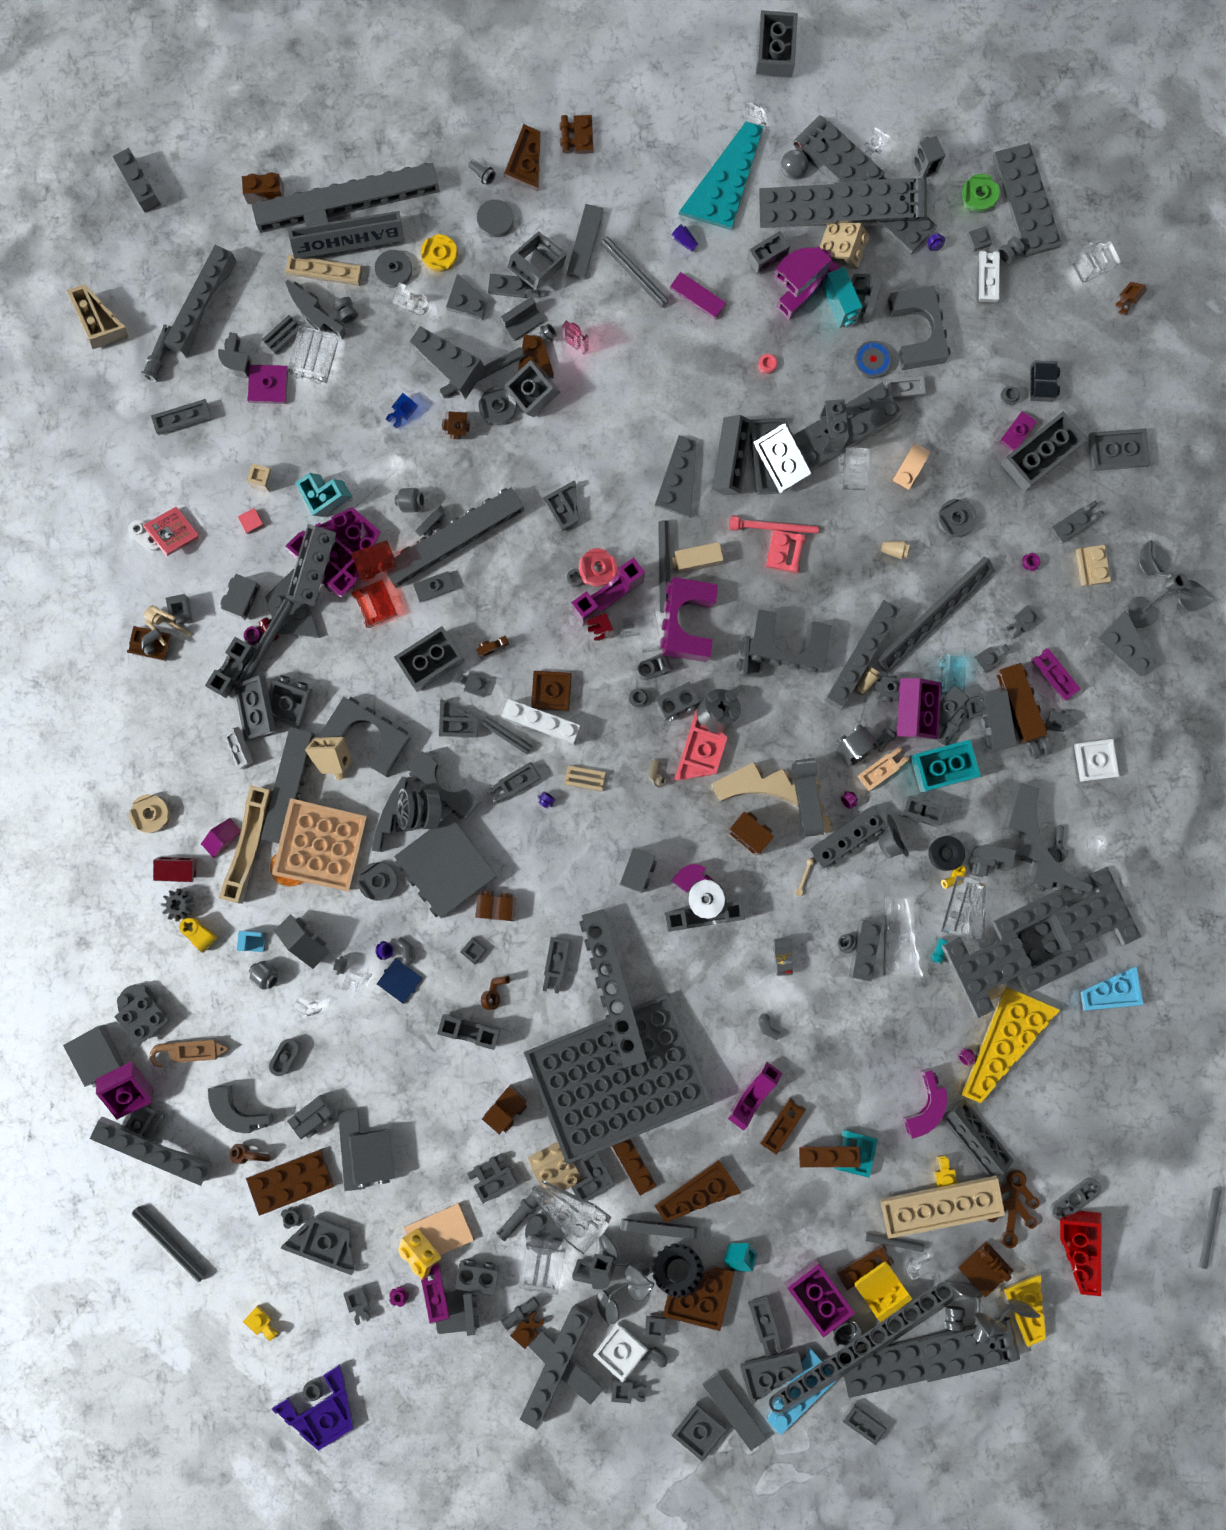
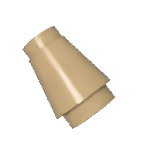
M883 541L881 552L901 560L902 558L907 559L910 544L906 543V541Z
M867 666L855 690L864 695L879 680L880 673Z

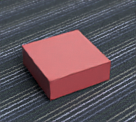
M255 508L238 516L247 534L264 526Z

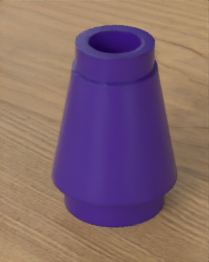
M682 224L671 234L675 242L691 252L699 244L689 229Z

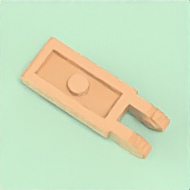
M901 746L892 753L886 754L857 775L867 791L880 784L899 770L900 766L910 760L908 756L903 757L897 764L892 757L902 752Z

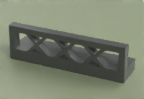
M962 1099L954 1109L944 1113L942 1120L988 1177L1004 1175L1014 1160L968 1102ZM962 1107L966 1111L967 1117L960 1111ZM974 1124L979 1127V1132L976 1131ZM987 1139L991 1142L992 1148L988 1146ZM999 1155L1004 1158L1005 1164L1000 1161Z

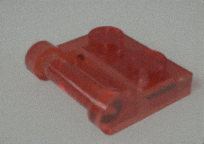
M383 579L352 592V596L357 600L364 617L366 628H371L378 623L398 616ZM366 594L369 595L377 615L376 617H371L363 598Z

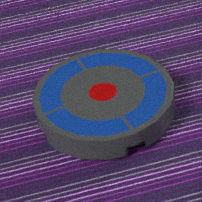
M868 341L863 343L856 351L854 356L855 368L857 372L868 379L882 377L890 368L892 355L883 343Z

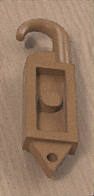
M216 1039L162 1043L155 1045L151 1049L149 1059L154 1066L163 1067L162 1063L156 1061L155 1056L158 1052L168 1051L170 1059L176 1063L216 1060L219 1055L229 1048L216 1042Z

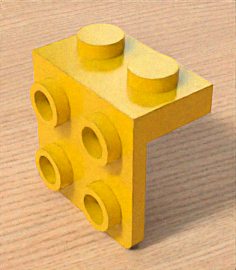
M887 1262L881 1263L855 1282V1287L880 1323L913 1300Z

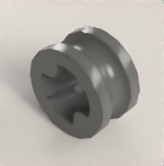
M572 569L567 574V582L572 587H579L583 584L582 577L575 583L573 579H570L574 574H578V577H581L579 569Z

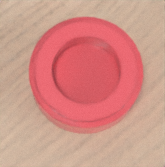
M772 354L761 356L758 363L760 371L765 374L773 373L777 367L776 357Z

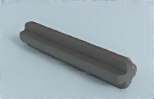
M486 716L483 719L482 725L525 754L530 753L532 750L531 744L490 717Z

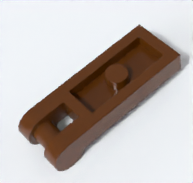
M790 1097L786 1100L783 1108L760 1141L762 1146L777 1155L806 1110L802 1105L799 1106L794 1103L795 1100ZM790 1109L795 1112L793 1117L787 1115Z
M884 1244L836 1271L846 1290L854 1287L856 1281L881 1263L887 1262L889 1266L894 1264L892 1257L888 1256L887 1248ZM880 1256L882 1261L877 1263L874 1258Z

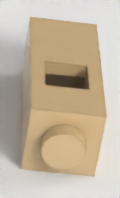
M717 542L675 551L674 557L671 560L673 569L677 568L679 574L722 565L723 556L720 543Z

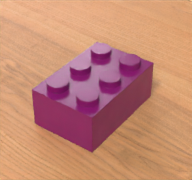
M921 678L900 679L897 736L938 740L942 682Z
M816 1259L785 1282L789 1292L823 1338L855 1314Z

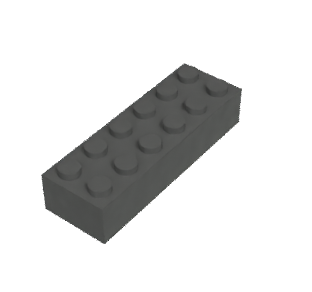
M883 382L845 404L849 438L842 451L823 452L819 420L794 435L812 471L817 470L899 421L903 413Z

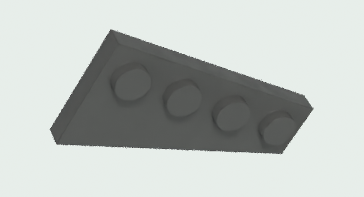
M786 418L751 420L753 422L750 442L757 495L775 494L778 488L758 453L754 442L784 424Z
M678 436L655 502V507L688 518L691 516L696 454L695 440Z

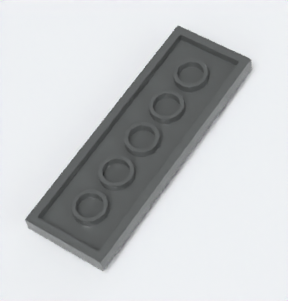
M1030 143L994 152V161L1017 234L1025 247L1024 256L1028 257L1060 248L1062 243Z

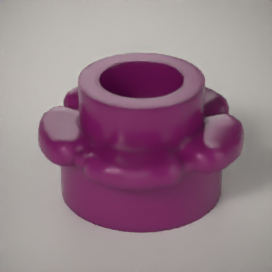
M1035 553L1026 554L1022 558V566L1026 570L1035 571L1040 566V558Z
M250 626L244 632V639L247 640L248 644L255 645L261 640L262 631L258 627Z
M845 791V794L841 796L843 805L848 809L854 806L857 807V795L854 792Z
M962 1048L958 1054L959 1060L967 1067L971 1064L974 1065L976 1063L975 1053L971 1049Z
M403 1287L392 1289L389 1293V1301L393 1306L402 1307L409 1298L408 1292Z

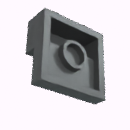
M280 675L272 679L268 693L273 719L299 728L313 689L308 688L309 685L305 682H297L296 684L290 681V677Z

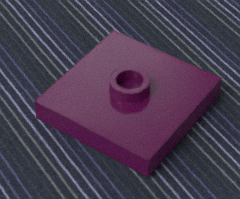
M249 364L247 401L249 403L286 404L288 367Z

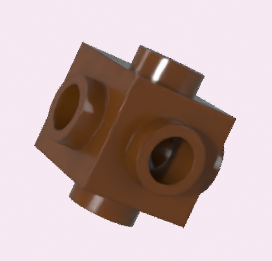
M445 412V419L442 420V431H445L444 435H450V439L461 440V436H466V432H469L470 429L467 413Z

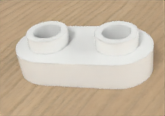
M135 520L130 523L128 532L131 537L151 551L160 550L156 542L150 543L152 537L144 528L146 523L141 520ZM136 527H140L139 532H135Z

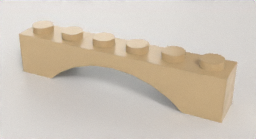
M250 785L245 803L241 834L232 863L224 879L219 899L239 904L244 902L273 793L271 790Z

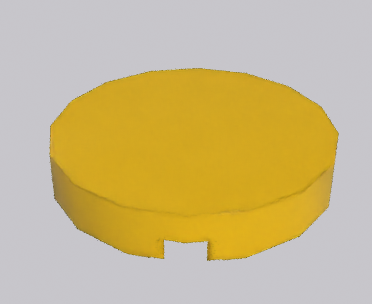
M436 234L431 238H427L422 244L421 257L423 263L430 270L444 272L455 265L458 251L450 237Z

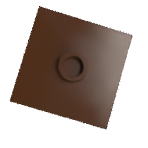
M533 671L531 707L538 710L569 711L572 673Z

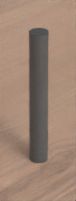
M870 1233L865 1234V1241L924 1252L925 1245L895 1238L888 1239V1237Z

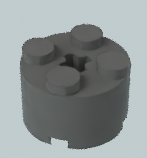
M725 689L710 691L697 709L699 723L702 726L705 725L708 731L712 733L725 732L741 714V706L736 693Z
M860 724L852 730L850 736L844 735L839 738L834 745V750L849 768L851 764L855 765L870 755L869 750L872 748L876 750L879 744L869 730Z

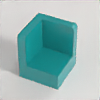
M729 1243L723 1261L731 1270L753 1272L758 1253L749 1243Z

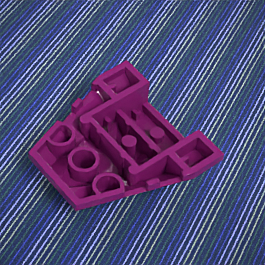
M353 507L332 516L331 520L323 524L318 523L315 525L336 532V541L331 548L329 554L330 561L326 565L324 571L325 578L321 585L339 597H343L356 584L380 535V531ZM304 530L299 532L285 545V548L296 560L298 559L305 535Z

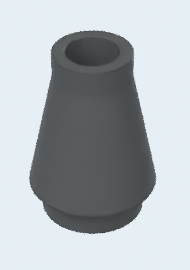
M475 159L471 160L468 165V169L472 171L482 184L489 185L495 179L496 173L492 167L477 162Z

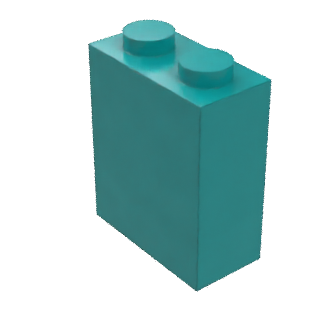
M845 267L827 273L822 290L839 328L844 326L847 328L856 323L862 310V305Z

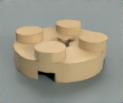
M150 794L138 797L133 802L129 812L132 825L141 832L155 833L162 830L170 820V810L167 803L161 797ZM147 809L154 811L153 818L145 817Z

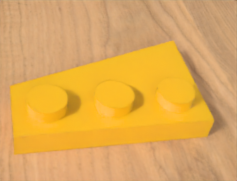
M1039 1273L1003 1288L1007 1300H1021L1041 1315L1040 1318H1028L1012 1311L1027 1347L1046 1340L1042 1308L1043 1295L1040 1283L1041 1275Z

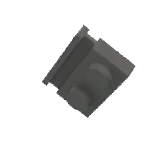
M146 1105L133 1112L125 1127L148 1140H152L165 1115H161L158 1111Z

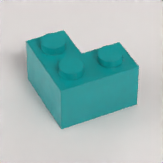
M308 473L295 482L312 516L325 517L352 498L350 491L342 480L332 479L325 484L321 475Z

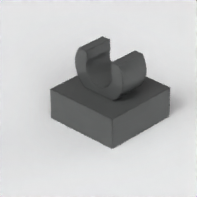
M1052 708L1046 720L1048 729L1064 732L1070 721V715L1066 714L1064 710L1061 713L1055 712V709Z

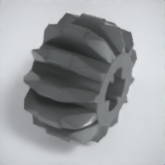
M177 888L175 892L170 890L169 896H163V899L167 902L161 903L162 907H166L162 913L168 914L169 920L174 918L176 922H179L181 918L183 920L188 918L187 914H193L190 907H195V904L190 903V901L194 897L188 896L189 892L187 890L182 892L181 889ZM177 902H181L179 908H175Z

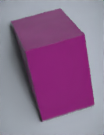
M229 818L212 828L201 842V845L215 858L240 836L241 830Z

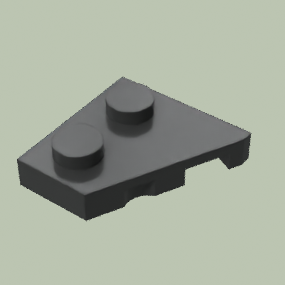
M457 274L446 309L482 320L488 304L487 300L464 278Z

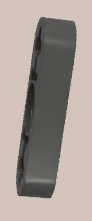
M1093 1178L1084 1179L1052 1203L1050 1206L1051 1215L1060 1220L1062 1217L1076 1213L1101 1193V1184ZM1089 1183H1091V1184H1093V1185L1095 1184V1186L1093 1187V1188H1094V1191H1093V1192L1090 1191V1190H1088V1189H1089V1186H1088ZM1073 1194H1079L1081 1198L1080 1202L1076 1205L1071 1203V1196ZM1064 1201H1066L1067 1204L1072 1208L1069 1209L1068 1207H1065L1066 1204L1064 1203ZM1058 1206L1061 1207V1208H1064V1209L1062 1210V1212H1063L1062 1215L1056 1214V1213L1058 1212V1210H1057V1207H1058Z

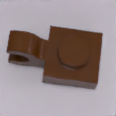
M1130 282L1119 295L1121 299L1115 305L1121 308L1118 312L1119 314L1126 315L1129 312L1131 303L1136 304L1146 293V285Z

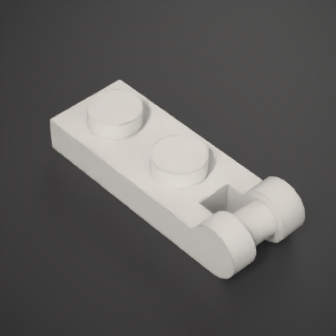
M986 251L979 252V302H998L999 251H993L992 253H987Z

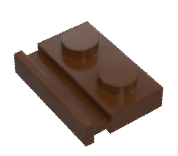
M133 626L127 653L166 662V656L169 652L173 635L161 632V637L166 645L163 646L156 639L153 644L155 652L146 655L141 649V641L143 636L152 630Z

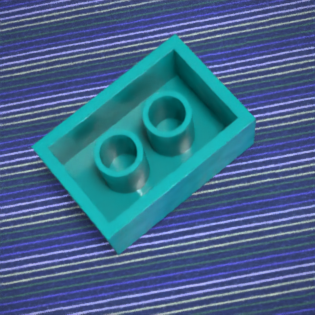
M971 740L910 756L920 793L981 777Z

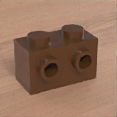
M269 172L265 175L248 174L247 176H242V190L247 204L284 196V185L279 174Z

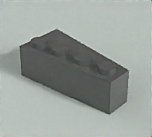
M421 326L410 340L416 352L466 400L486 370L481 359Z

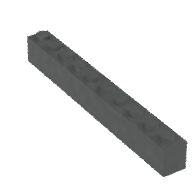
M422 163L416 167H404L399 171H387L377 176L369 175L364 179H352L342 184L334 183L329 185V187L313 188L307 192H295L293 195L285 197L277 196L267 201L260 200L251 205L256 226L259 232L263 233L305 223L303 214L325 209L327 216L333 217L438 193L440 190L434 164Z

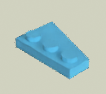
M1137 966L1080 992L1083 1011L1143 1005Z

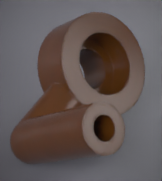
M509 976L497 977L491 980L489 991H485L481 995V1005L484 1009L494 1010L499 1007L500 996L497 992L498 985L509 984Z
M235 1144L230 1150V1160L235 1164H244L248 1160L269 1162L271 1159L269 1154L250 1152L249 1147L245 1144Z

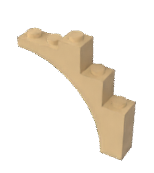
M751 763L711 784L720 802L738 795L766 794L784 799L798 807L795 784H790L792 779L787 771L784 772L783 769L762 779L763 773L760 767ZM816 778L817 789L819 794L821 793V784ZM820 801L824 834L832 831L831 826L833 824L829 816L824 815L822 811L824 807Z

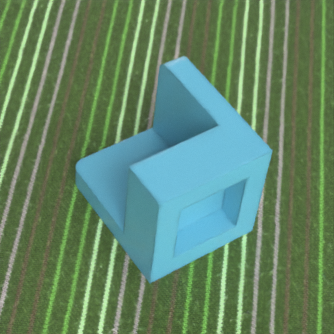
M239 931L237 951L264 952L266 933Z

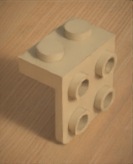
M861 223L828 224L820 248L831 253L830 258L845 259L850 268L858 269L860 261L863 259L865 246L869 241V234Z
M558 1142L528 1157L535 1177L549 1198L582 1180L574 1162L566 1164Z

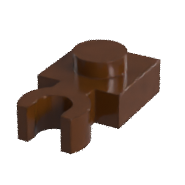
M505 635L496 641H485L479 644V648L476 650L480 659L498 651V649L509 645V641Z
M536 1310L530 1314L528 1322L526 1320L521 1321L510 1334L524 1349L538 1334L535 1328L542 1326L545 1318L543 1317L538 1322L533 1319L537 1314Z

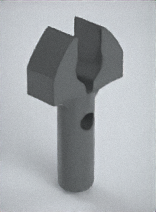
M1062 825L1056 827L1055 845L1052 848H1048L1054 859L1055 852L1058 851L1060 853L1059 862H1063L1069 853V850H1065L1063 847L1064 826Z

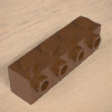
M1020 662L995 672L1000 688L1008 692L1012 720L1020 743L1023 744L1047 735L1048 727L1045 720L1041 718L1040 705L1038 702H1035L1033 697L1034 689L1026 678L1028 676L1026 668L1022 667Z

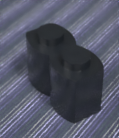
M1035 360L1031 364L1030 401L1053 402L1059 396L1060 385L1057 384V378L1060 376V367H1058L1057 361Z

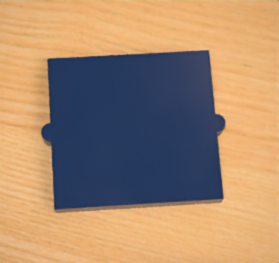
M395 958L390 966L384 969V974L377 982V985L404 1004L411 993L415 992V988L423 977Z

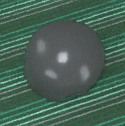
M797 149L790 150L784 154L781 160V170L785 176L790 179H798L806 173L808 158L804 152Z
M852 1317L832 1331V1338L837 1347L839 1345L845 1347L862 1335V1328L859 1322Z

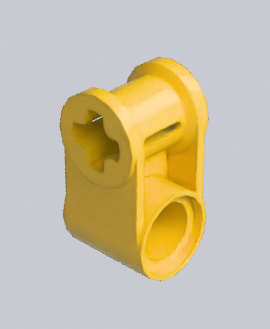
M186 918L179 925L180 932L202 953L217 940V937L195 918ZM187 923H193V930L187 931Z

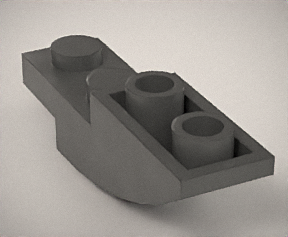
M287 279L285 283L288 291L305 320L320 334L323 335L326 330H329L340 339H343L346 335L344 324L338 319L333 320L329 317V314L321 308L316 295L312 292H305L299 283L295 281L292 283Z

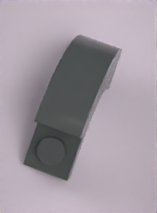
M232 1085L208 1088V1100L212 1113L226 1128L238 1133H251L254 1131V1125H256V1128H264L273 1122V1113L247 1115L239 1111L233 1102Z

